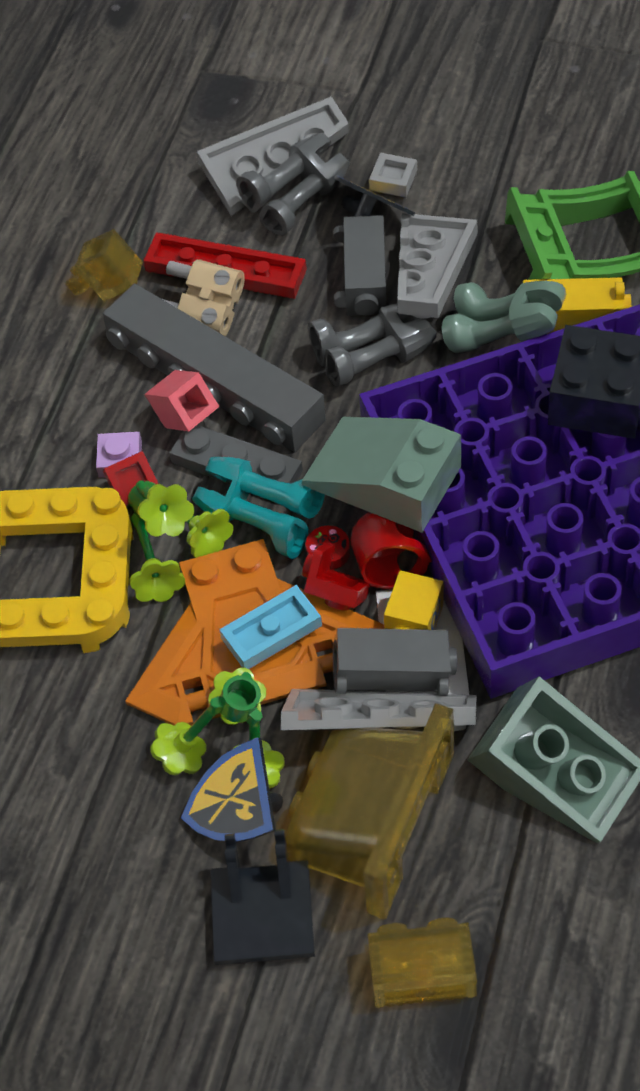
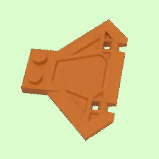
M264 539L179 562L181 573L185 578V586L190 604L125 700L127 705L173 726L179 722L193 725L191 712L208 708V697L215 689L213 681L216 675L222 671L233 673L236 669L242 667L222 641L219 629L294 586L276 577ZM299 588L321 615L322 626L249 669L254 675V680L263 683L266 688V697L260 705L287 698L291 689H318L325 687L326 681L323 674L333 672V654L329 653L318 657L317 652L333 648L337 628L384 629V624L350 609L339 610L329 607L324 603L325 599L305 593L303 589ZM198 686L203 687V690L185 695L184 690ZM220 713L216 714L212 719L221 717Z

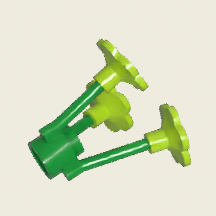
M138 481L128 495L129 506L134 511L130 521L137 530L146 562L141 567V571L131 575L129 580L131 588L135 590L136 598L142 602L152 599L164 602L173 596L174 591L181 589L185 584L184 575L180 573V567L176 561L160 562L159 559L155 558L148 533L155 537L161 536L164 533L175 537L183 532L185 522L188 523L190 531L187 535V543L192 546L191 554L196 558L222 551L224 541L233 533V525L228 522L229 513L220 508L213 513L206 511L200 516H193L194 506L187 500V492L181 485L173 484L165 487L162 484H155L150 481Z
M241 667L233 673L227 671L218 673L213 681L215 689L208 697L209 706L192 726L185 722H179L175 726L168 723L159 725L155 730L156 740L151 744L150 752L156 760L162 761L163 768L167 773L179 775L183 771L188 774H194L202 767L201 757L206 752V744L197 735L216 714L220 713L221 719L228 725H236L246 721L249 724V741L260 737V722L263 716L260 703L266 697V688L263 683L254 680L251 670ZM262 740L269 788H273L280 782L279 771L284 768V756L278 751L271 750L270 744Z

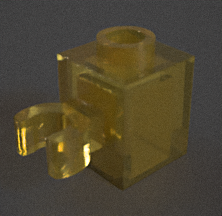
M112 229L83 243L76 265L70 269L75 277L67 280L65 285L74 295L85 292L91 286L100 298L106 301L117 295L121 296L134 283H138L137 279L143 261L117 231Z

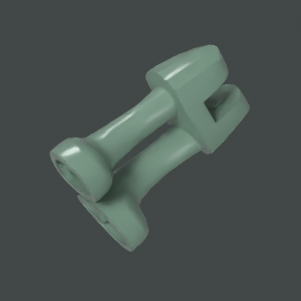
M532 281L521 284L515 293L489 299L485 291L478 284L472 282L460 284L454 292V303L458 314L446 316L442 323L444 342L453 353L474 351L484 344L511 334H515L521 342L548 334L555 328L558 317L556 311L560 310L563 305L566 289L558 282Z

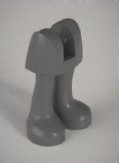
M323 132L290 146L289 158L268 175L263 177L252 170L244 172L236 180L239 195L245 206L252 213L263 207L259 215L260 222L274 234L283 236L289 232L295 225L294 213L317 192L327 196L339 184V181L334 179L335 176L343 178L350 167V161L342 153H338L326 163L320 158L331 144V141ZM300 175L304 179L282 198L273 200L265 205L272 196L295 177Z
M398 303L380 308L378 316L346 331L335 332L330 323L325 319L310 321L308 323V336L319 365L321 367L325 366L329 381L337 387L350 382L356 374L387 357L396 355L401 363L412 359L434 342L437 336L435 329L426 319L417 318L413 315L398 314ZM383 338L382 340H380V341H378V342H376V343H374V344H372V345H369V346H366V347H364V348L355 350V349H357V348H359V347H361V346H363V345H365V344H367V343H370V342H372V341H374V340H378V339Z

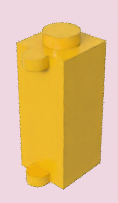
M622 278L523 280V283L532 281L558 282L566 289V297L560 310L556 311L558 316L554 330L551 332L564 329L565 325L573 326L632 307L631 294H625Z

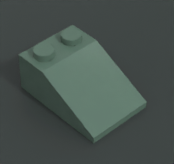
M342 417L302 479V485L422 533L461 468V434L421 419Z
M537 677L516 688L467 759L503 790L595 843L602 841L640 782V758L541 677Z

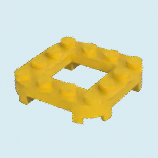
M99 487L0 491V551L1 546L6 545V536L85 532L80 596L0 600V647L81 644L83 653H90L101 650L100 643L111 638L121 627H127L130 617L127 604L131 540H134L128 510L120 499L118 491L113 488L103 489Z

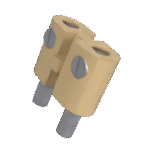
M198 259L194 261L192 266L169 261L166 273L187 279L188 289L186 294L182 293L179 303L168 300L164 301L226 336L235 314L232 311L234 303L238 304L243 290L244 272Z

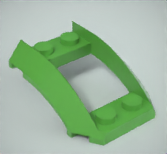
M627 171L624 177L600 185L563 190L538 189L536 195L520 194L518 188L510 187L507 194L505 224L515 225L533 268L528 280L616 278L640 272V252L609 259L575 260L561 227L607 217L629 208H633L640 223V181L634 171Z

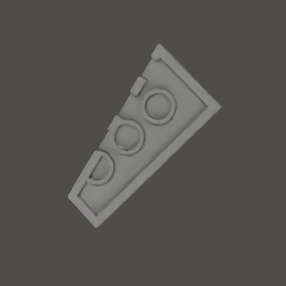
M329 97L197 151V161L230 216L245 207L236 186V180L240 175L252 170L263 177L268 175L289 158L290 146L321 132L331 141V146L348 133L349 123L333 98Z
M401 213L398 314L413 315L417 318H439L478 234L477 220L418 214L412 216L407 213Z
M291 689L281 711V730L383 727L415 729L420 726H438L442 730L460 731L466 729V725L476 724L477 695L448 694V696H438L437 694L373 691H346V694H336L335 690Z

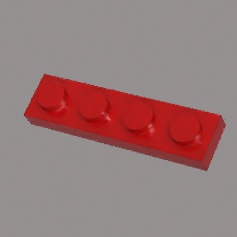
M156 232L143 260L145 271L169 275L166 273L169 261L192 266L194 261L198 259L243 271L245 276L243 289L293 299L297 296L307 270L306 259L159 232Z

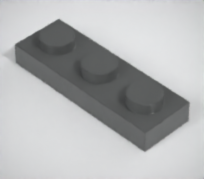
M199 425L189 432L183 431L169 452L171 463L215 479L218 478L205 471L211 457H233L250 461L252 472L286 483L296 482L303 472L302 461Z

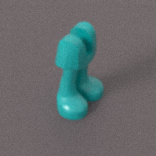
M211 457L205 471L221 481H227L231 484L226 496L214 490L198 486L192 498L195 505L202 511L211 513L220 508L224 509L229 513L228 522L236 519L255 526L270 535L278 553L291 559L298 557L303 551L308 537L307 524L303 520L289 514L279 513L246 500L250 493L275 502L303 517L313 518L319 513L325 499V494L302 485V479L294 483H286L252 472L250 461L233 457Z

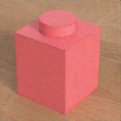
M174 370L144 394L164 427L168 429L189 432L220 407L199 372Z

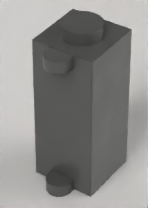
M383 215L344 217V226H337L333 229V239L336 242H344L345 291H339L334 294V305L338 308H346L347 316L379 314V309L387 306Z
M337 628L332 648L333 683L336 694H346V690L437 692L438 696H448L449 676L456 675L457 650L455 647H449L448 630Z

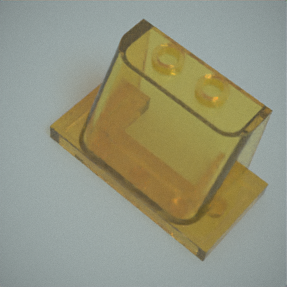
M435 703L423 732L369 727L333 729L323 751H316L312 756L307 772V777L310 780L304 793L298 791L292 800L289 809V819H291L286 833L288 860L291 862L308 860L309 868L364 887L367 913L386 920L403 879L402 856L428 793L432 792L438 795L454 756V709Z

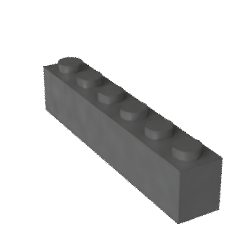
M135 283L102 313L107 331L106 337L115 348L127 350L138 357L148 368L155 367L166 375H169L174 370L199 372L220 408L229 412L240 424L250 425L263 433L275 445H283L295 453L326 421L324 394Z

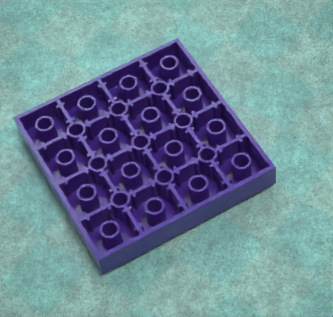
M640 304L573 326L640 336ZM564 329L359 394L361 417L421 419L461 434V468L423 532L421 533L413 529V536L425 545L432 562L429 563L428 568L433 578L443 581L445 604L490 699L515 691L517 687L537 677L546 680L640 647V417L635 439L548 425L549 394Z

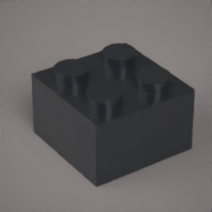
M565 325L550 388L548 425L635 439L640 417V336Z

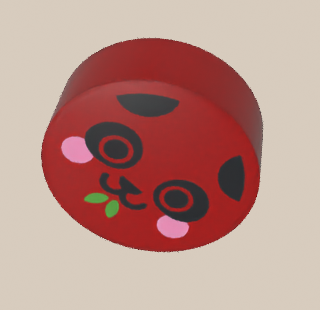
M329 525L314 529L306 539V554L308 555L310 551L314 552L316 548L326 542L335 545L330 569L334 570L343 566L350 556V544L347 534L342 529Z

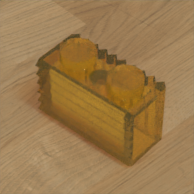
M438 918L430 921L427 927L407 929V926L404 924L390 923L379 927L376 933H367L375 1007H391L395 1004L401 1006L405 1003L411 1005L415 1002L423 1003L425 1001L433 1002L435 1000L443 1001L445 999L453 1000L455 998L463 999L465 997L473 998L477 996V976L469 923L457 924V920L453 918Z

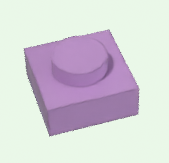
M140 432L98 434L96 469L99 478L105 477L103 473L104 468L141 452L142 441Z

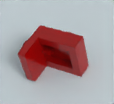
M326 542L316 548L314 552L310 551L302 571V576L307 578L304 589L305 593L323 598L327 606L339 610L355 608L367 599L370 588L367 582L330 569L335 549L334 544Z

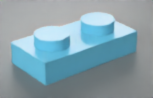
M295 585L219 629L222 641L242 668L250 669L321 627L322 619L303 592Z

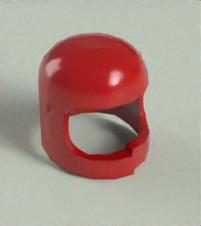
M371 512L366 513L357 521L353 527L351 545L365 582L373 587L393 589L401 570L397 563V558L404 550L413 551L418 555L417 562L412 570L405 572L421 576L425 574L429 563L432 561L425 545L416 539H412L413 529Z

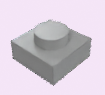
M380 153L369 178V190L407 197L417 173V159Z

